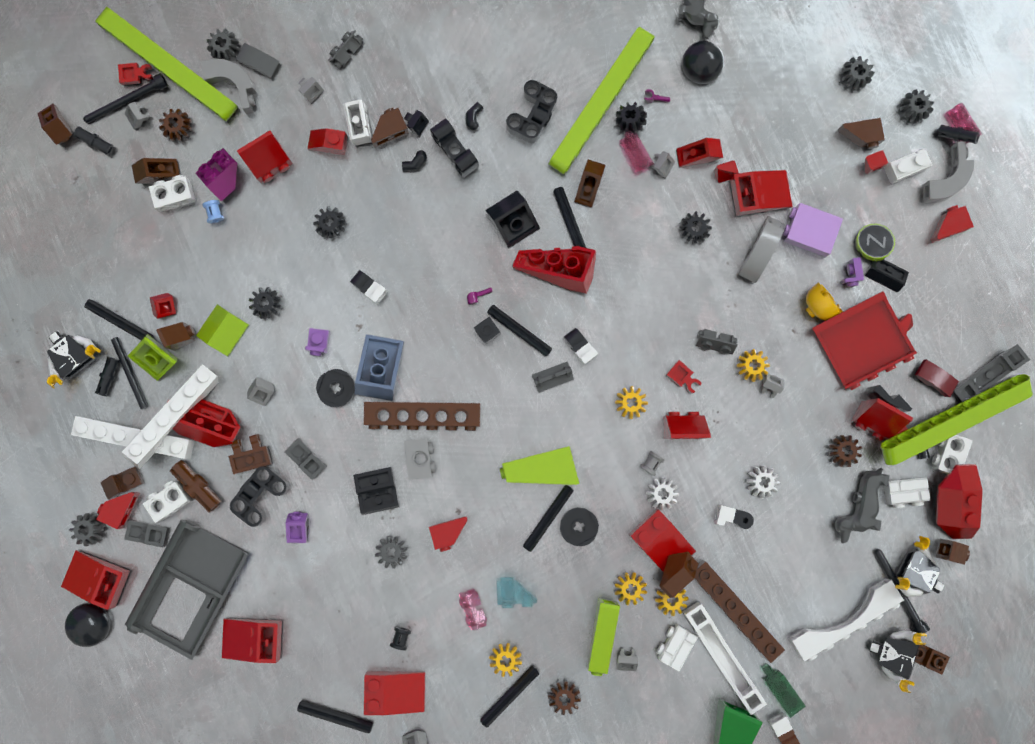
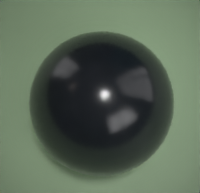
M698 41L690 45L682 58L684 74L689 80L697 84L713 82L720 76L724 68V56L721 49L709 41Z
M83 603L76 606L70 611L65 620V633L68 639L80 647H92L101 643L110 630L109 614L104 608L91 603Z

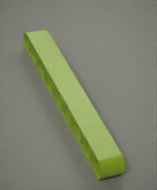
M105 7L95 20L105 31L227 122L238 108L233 101L110 8Z
M640 26L636 29L557 148L548 165L565 175L655 38L653 34Z
M1026 374L1016 375L882 442L881 449L885 463L887 465L899 464L1032 397L1030 377Z

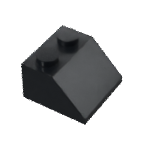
M518 190L485 210L508 248L540 228L526 199Z

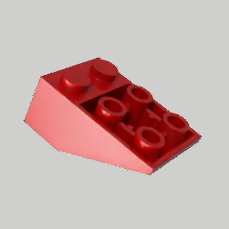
M786 170L745 172L734 174L730 179L736 216L793 207Z
M75 550L61 587L91 604L110 610L116 607L130 571Z
M224 618L222 658L254 663H277L281 655L282 620Z

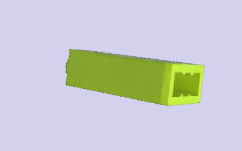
M570 446L502 463L503 467L499 468L502 479H506L509 483L579 484Z
M599 598L597 601L587 665L588 671H591V674L595 676L608 674L620 605L617 601Z

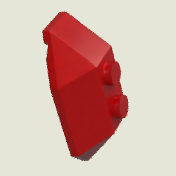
M202 399L172 429L181 436L211 447H219L233 443L240 431V425L230 409Z
M976 464L955 465L953 470L938 485L936 524L952 539H972L980 529L983 489Z

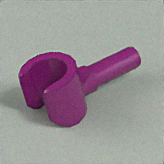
M650 89L645 90V94L652 95L651 98H644L646 103H652L654 100L670 102V97L655 95Z
M490 287L479 292H470L467 295L468 304L478 303V297L493 292L492 288Z

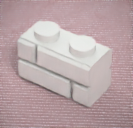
M362 100L344 103L350 141L354 145L372 142L365 103Z
M924 148L916 153L914 152L890 162L884 167L889 182L894 184L927 170L932 166V162Z
M927 477L889 481L888 486L884 485L886 504L893 505V508H903L905 503H912V506L924 505V501H930Z
M675 624L674 627L670 626L666 633L668 638L665 644H660L656 653L659 654L657 658L661 662L680 671L698 636Z

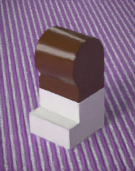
M784 713L768 720L780 744H800L790 725L791 723Z

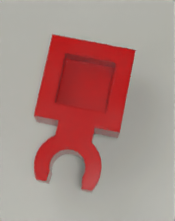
M138 63L118 64L119 83L121 85L139 84L140 78L145 80L153 79L151 74H145L147 70H152V66L144 64L139 68Z
M680 360L666 374L679 387L685 384L690 393L695 392L691 388L692 383H696L698 386L702 384L700 380L690 377L694 372Z

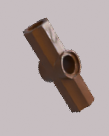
M180 460L171 468V474L183 485L184 491L191 498L196 499L208 513H211L220 505L222 500L208 487V482L200 474H196L184 460Z

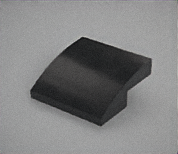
M881 385L869 387L864 391L870 399L879 398L902 412H910L912 410L910 405L899 394L890 396Z
M391 467L353 475L361 515L399 507Z

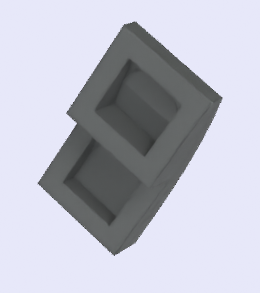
M246 43L243 44L235 59L268 78L272 77L280 62Z
M299 438L284 451L311 480L326 467Z
M128 520L124 540L163 547L167 528Z

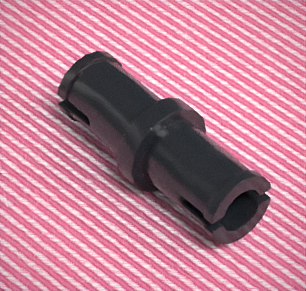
M941 124L938 130L939 137L951 138L956 142L966 141L977 144L980 138L978 136L980 132L964 130L963 127L955 128Z
M80 126L73 133V137L87 143L88 147L96 148L105 153L107 156L113 150L112 144L99 138V135L84 130Z
M107 356L103 371L99 374L100 380L95 391L96 394L107 397L111 382L115 379L114 373L119 362L118 359Z

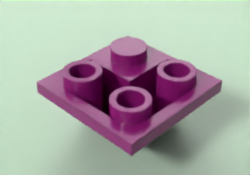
M222 148L216 151L207 163L202 164L195 174L222 202L236 188L237 162Z

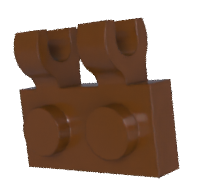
M259 434L249 436L252 450L243 452L241 439L234 440L231 444L234 454L228 457L233 474L272 464L268 447H261Z

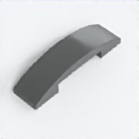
M1017 344L972 374L956 387L954 392L964 402L984 392L1007 374L1024 365L1030 358Z

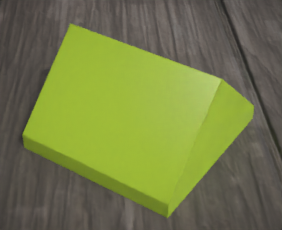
M217 304L196 336L207 345L229 356L249 324Z
M149 334L127 356L157 381L178 359Z

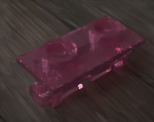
M963 103L957 104L946 112L955 128L963 127L964 130L980 132L978 136L982 135Z
M631 131L625 133V138L619 140L636 172L653 165L654 163L637 133L634 134Z
M473 588L467 590V592L459 593V604L466 613L465 620L471 630H479V628L486 626L487 619L483 608L478 610L475 608L481 605L477 591L475 592Z

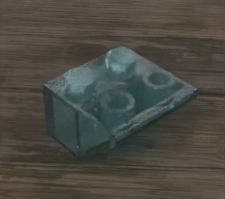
M497 577L498 605H502V608H513L514 604H522V607H533V603H537V595L519 578Z

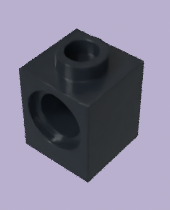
M490 317L474 327L475 332L485 345L501 334Z

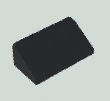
M883 259L881 261H871L865 276L895 292H899L905 286L909 272Z

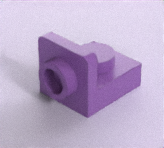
M861 257L848 261L847 273L851 275V278L840 281L841 285L847 284V287L859 286L858 283L864 280Z
M309 328L308 344L305 346V350L310 352V355L321 356V353L327 354L329 330Z
M297 511L288 514L285 522L287 543L307 542V513Z

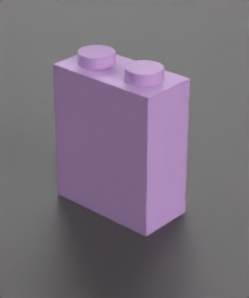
M803 203L793 207L789 214V218H791L790 224H787L784 228L783 235L785 237L783 242L824 257L830 255L843 218Z

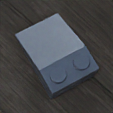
M366 334L355 380V395L393 401L404 341Z

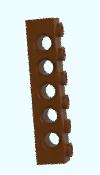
M364 402V425L368 426V429H380V426H388L389 430H399V426H407V430H418V426H426V430H438V426L445 427V430H457V427H465V431H476V427H480L481 404ZM386 410L389 413V418L386 421H381L379 414ZM401 411L408 413V419L404 422H401L398 418ZM421 411H425L428 414V418L424 422H420L417 418L418 413ZM440 411H444L447 414V419L444 422H439L436 418ZM458 412H465L466 420L464 422L456 420Z
M701 560L698 564L694 580L762 656L772 663L785 649L706 561Z

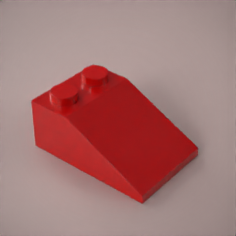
M270 130L237 150L240 157L260 183L271 181L275 174L287 171L290 165L293 164L282 145Z
M876 398L861 401L851 421L856 423V428L862 431L868 430L873 433L872 437L882 441L883 439L888 440L895 436L913 420V417Z
M668 412V416H663L664 439L711 438L705 415H699V412H688L687 416H680V412Z
M655 509L628 534L663 573L669 555L689 552L693 555L696 552L659 509Z
M367 671L364 675V715H395L425 711V672Z

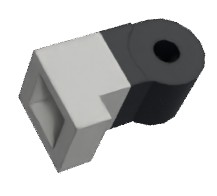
M361 270L350 281L360 292L377 305L388 292Z
M574 328L563 337L583 365L599 354L577 328Z
M718 505L714 523L724 526L725 522L728 521L735 523L737 527L748 529L753 525L754 518L748 512Z

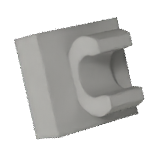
M313 77L308 81L302 78L299 82L302 86L299 89L300 93L310 103L324 91Z
M135 102L128 104L125 115L133 129L140 128L142 122L147 121L150 116L149 113L142 114L141 112L144 111L145 106H137Z
M662 151L661 155L658 153L654 155L658 160L656 163L650 162V166L660 176L666 178L675 161L669 153Z
M768 373L763 379L762 393L764 394L767 389L772 390V398L777 393L781 394L784 389V380Z
M621 649L617 660V670L636 671L638 656H635V650L631 649V655L626 656L624 649Z

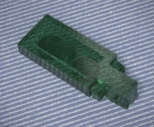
M769 664L762 668L768 677L765 679L766 685L790 718L806 707L784 674L779 670L774 672Z

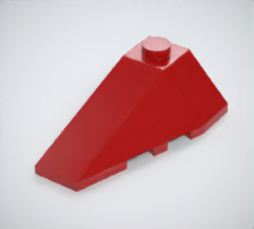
M574 246L572 249L554 248V250L546 251L542 249L519 250L512 267L568 290L587 294L593 279L596 250L580 246Z

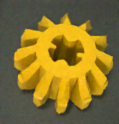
M752 349L750 353L748 351L744 352L745 357L739 356V361L743 363H738L736 367H742L743 370L738 373L739 375L745 373L744 380L750 377L751 382H755L756 377L762 380V374H768V371L764 368L770 367V364L764 363V361L768 360V357L761 358L763 355L762 351H759L756 355V350ZM752 362L757 364V368H754V370L753 367L749 366Z
M633 386L630 387L629 393L626 388H623L624 395L621 393L617 394L622 400L615 401V404H621V407H618L616 410H624L621 415L622 417H625L627 412H629V419H633V412L637 418L640 417L638 410L641 412L646 411L641 405H648L647 401L641 400L646 397V394L639 396L640 388L634 393ZM634 398L636 406L628 407L627 399Z
M626 572L624 573L625 580L620 576L618 577V580L622 583L614 584L616 588H620L614 593L615 595L622 594L618 599L620 602L626 598V605L630 604V600H632L634 605H637L636 598L643 601L644 599L640 594H647L646 590L641 589L646 587L647 584L646 582L640 583L643 579L642 576L635 580V572H632L631 578H629V574ZM629 584H631L633 587L635 586V588L633 589V593H630L629 591L626 592V589L629 588Z
M682 589L674 596L676 600H673V604L667 601L669 596L664 591L662 593L657 590L656 593L661 598H655V602L660 603L657 606L659 610L664 608L663 614L667 615L670 610L671 616H675V610L681 614L682 610L680 607L687 608V605L682 603L688 600L687 596H682L686 593L685 589Z
M510 643L506 644V649L503 648L502 644H499L500 651L493 648L492 651L495 655L489 656V659L494 661L490 663V667L497 666L494 673L497 674L501 670V677L505 676V671H508V675L512 676L511 669L518 672L519 668L516 665L522 664V661L517 659L521 657V653H515L517 650L516 646L510 650ZM503 656H506V658H511L508 664H505V662L500 661L502 660Z

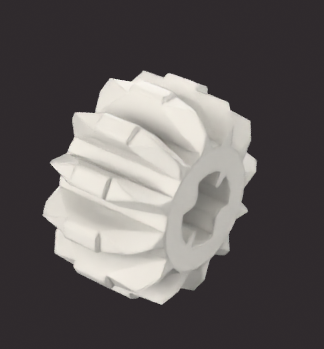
M762 466L760 470L758 467H755V473H748L753 478L746 479L747 483H752L748 490L755 489L752 495L757 496L759 494L762 499H764L765 493L768 497H772L771 491H778L774 485H780L779 481L774 480L779 475H772L773 468L767 470L766 466ZM762 479H766V480H767V481L764 483L765 486L759 484V483L762 481Z
M665 477L661 478V484L658 479H654L656 486L648 484V487L653 490L652 492L646 491L647 495H652L647 501L652 502L655 500L652 506L654 508L660 503V510H664V504L670 509V501L674 504L677 503L673 496H679V493H673V490H676L678 486L670 487L673 482L671 479L665 484ZM662 488L667 492V496H664V499H661V496L658 495V491H661Z

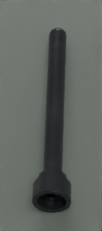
M159 73L153 76L150 83L85 115L83 120L89 123L154 89L162 90L168 87V84L163 75Z
M876 549L874 551L875 556L888 579L893 581L896 576L882 550ZM898 589L904 599L902 603L913 621V631L916 633L928 632L930 627L927 622L919 618L909 598Z

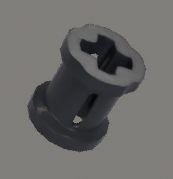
M395 626V635L393 642L390 643V647L406 651V642L408 635L411 634V630Z

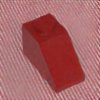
M328 128L311 130L307 149L345 155L348 136L345 131Z
M704 138L676 148L679 167L709 163L723 158L720 139Z
M958 205L946 209L947 213L940 217L931 237L932 243L974 227L966 206L959 208Z
M130 492L108 500L104 504L102 503L98 508L96 520L115 529H123L140 493Z
M467 516L429 527L435 550L440 549V552L452 549L451 545L455 544L468 521Z

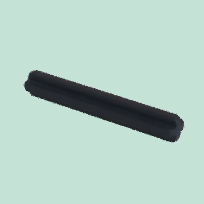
M555 188L554 195L574 246L586 248L564 188Z
M88 299L84 305L86 309L139 340H142L147 334L154 338L152 334L91 299Z
M492 305L488 309L487 313L544 356L550 354L552 348L498 307Z
M565 485L524 543L523 547L529 552L535 548L574 490L570 486Z
M531 666L480 719L481 724L486 728L489 727L539 675V670L535 666Z
M300 701L297 707V711L364 733L369 734L372 730V722L305 701Z

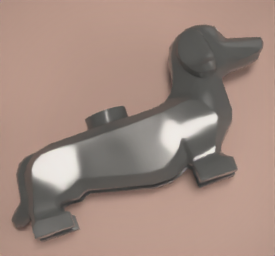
M684 0V5L679 6L678 21L686 18L693 25H703V36L709 39L712 30H716L719 26L718 16L704 9V0Z
M882 468L864 473L860 481L859 490L855 492L853 501L856 503L855 513L850 517H840L836 520L835 529L840 533L841 543L844 544L849 540L851 531L865 532L869 528L880 531L882 521L875 519L879 513L878 489L882 484L888 486L890 475L881 474L883 472Z

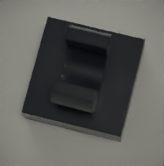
M418 110L413 115L407 112L403 118L408 121L406 126L417 136H420L429 122L426 116Z

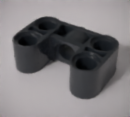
M529 80L524 85V97L527 101L533 103L534 106L528 118L518 113L510 114L506 119V127L512 135L528 143H534L539 139L544 128L547 126L557 105L558 97L555 90L538 81ZM529 88H535L537 92L535 94H529L527 90ZM550 96L554 101L547 103L544 101V98ZM516 120L520 123V125L518 127H512L510 126V122ZM529 129H534L537 133L534 136H529L526 132Z
M446 118L430 129L434 141L442 148L463 178L479 167V162L469 148L467 150L456 137L454 128ZM457 147L460 149V152L452 154L450 150Z
M259 467L231 500L230 510L251 527L262 525L266 520V515L262 509L255 505L257 498L264 490H268L275 496L285 495L290 490V484L271 467ZM263 470H267L269 473V477L265 481L260 476ZM278 482H282L284 485L282 492H278L275 488ZM239 500L243 501L244 503V509L242 511L238 510L236 507V504ZM254 512L258 513L260 517L257 523L251 519Z

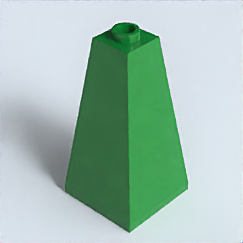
M719 699L713 744H752L763 722L755 714L750 715L745 709Z

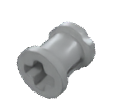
M650 451V456L644 465L640 467L655 476V471L661 462L663 463L665 460Z

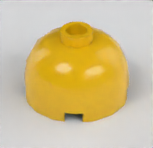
M820 282L816 283L806 295L808 306L806 311L812 318L816 316L820 320L826 321L843 312L839 304H835L836 302L832 295Z

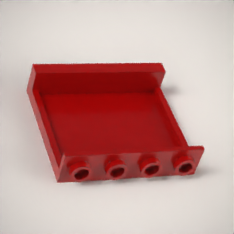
M883 291L813 327L845 389L850 388V390L861 386V381L865 379L871 381L879 377V372L883 370L889 372L897 367L895 364L901 361L907 363L915 358L913 355L917 354Z

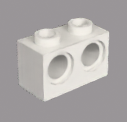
M174 176L170 181H157L154 185L149 186L154 208L159 212L196 202L191 181L186 176ZM185 186L184 192L178 194V188ZM166 191L165 198L160 199V193Z
M955 435L939 443L938 452L935 453L932 459V469L948 475L955 465L965 464L973 440ZM952 440L956 442L955 450L950 446ZM946 458L950 460V466L948 468H946L944 465V461Z
M170 481L162 486V491L159 493L154 492L146 497L147 501L143 503V506L155 523L162 522L193 501L184 491L183 485L179 481ZM173 490L178 492L177 500H173L171 497ZM157 501L162 503L160 511H157L155 508Z

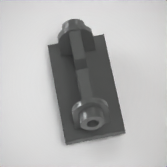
M356 30L351 31V33L347 31L341 38L343 41L339 47L335 46L329 53L331 57L328 60L332 61L334 59V64L338 68L344 67L352 57L346 52L348 49L354 54L362 45L363 38L359 35H354Z
M699 330V339L696 346L705 350L711 349L722 354L733 355L738 345L736 344L737 338H734V335L720 333L718 339L716 338L717 332Z
M568 361L532 374L538 393L574 380Z

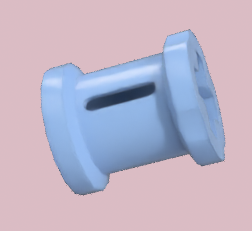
M210 200L202 204L208 216L207 223H217L224 219L219 209V200Z

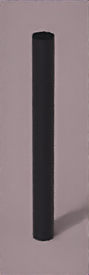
M115 337L111 339L113 347L140 409H145L148 405L119 338Z

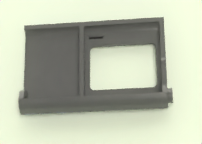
M181 519L125 623L127 630L133 634H138V632L144 633L193 660L248 554L193 523ZM174 578L180 579L206 595L181 642L151 625V621Z

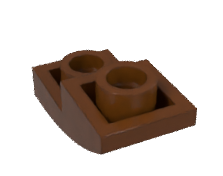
M919 645L915 662L942 675L950 657L925 645Z

